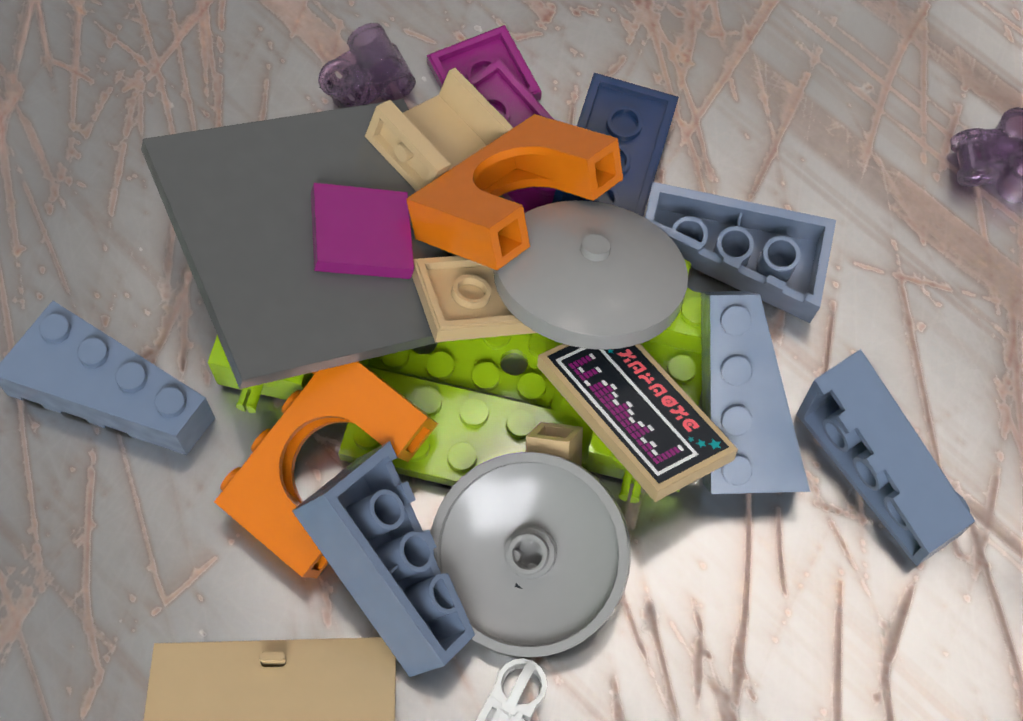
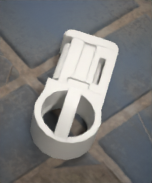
M524 658L514 659L506 663L499 671L496 684L476 721H530L546 694L547 681L542 668L534 661ZM523 668L509 697L506 698L503 692L505 678L514 670ZM532 673H534L540 681L538 696L528 704H517Z

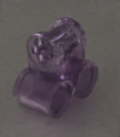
M379 23L365 24L353 31L347 40L350 50L336 59L327 62L322 67L318 77L320 88L327 96L332 97L333 103L339 109L367 105L378 97H381L384 101L398 100L408 95L416 84L415 77L397 45L391 43L384 28ZM338 71L342 78L339 79L334 72ZM351 94L355 100L351 101L347 95Z
M1015 107L1007 110L1002 115L995 129H967L955 134L950 139L951 150L957 153L960 170L957 172L956 177L960 185L975 187L984 184H996L998 193L1005 200L1013 203L1023 202V176L1019 174H1023V108Z

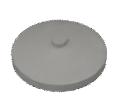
M593 201L555 202L539 206L524 213L530 247L499 270H494V282L497 292L508 310L519 321L551 340L586 349H620L644 343L666 330L678 316L688 284V271L682 253L662 229L632 211L611 204Z
M539 452L511 453L495 457L474 467L462 476L446 494L436 512L430 530L437 546L433 549L434 558L441 574L448 573L475 633L472 639L493 651L517 657L548 656L563 652L580 644L593 635L615 611L623 596L629 578L631 565L630 536L625 518L615 498L607 487L587 469L575 462L552 454ZM517 583L522 589L515 587V584Z

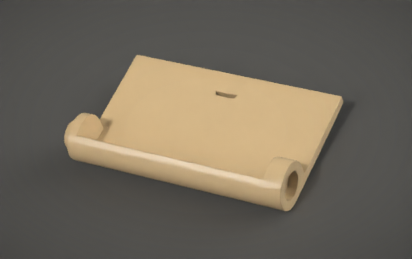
M381 637L154 643L143 721H395L396 657Z

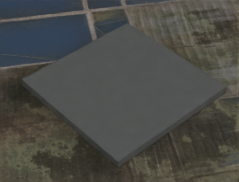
M404 99L392 101L402 113L409 110ZM384 102L144 138L142 140L141 151L239 389L438 343L434 341L412 276L411 279L314 271L311 190L314 183L408 192V197L416 192L365 137L376 106ZM410 218L413 259L458 256L416 240Z

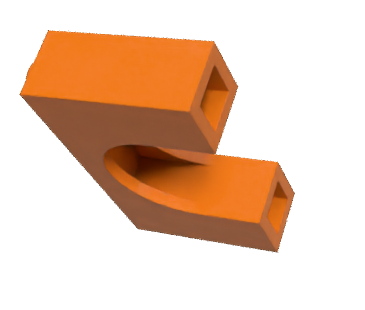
M534 114L406 198L415 239L494 270H499L530 247L523 205L499 196L521 188L550 187L594 201L623 180L618 138Z
M361 361L312 372L314 376L303 390L295 391L285 401L281 410L283 415L273 428L264 430L255 439L251 446L253 453L243 466L233 469L224 478L220 486L222 492L214 501V503L301 577L317 579L329 564L292 512V510L304 502L298 493L294 477L296 458L304 442L314 432L327 425L352 423L359 426L381 445L390 441L397 458L409 462L438 425L435 420Z

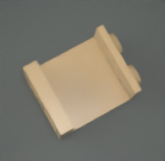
M456 68L448 71L439 95L403 113L391 100L376 106L365 137L417 192L513 127Z

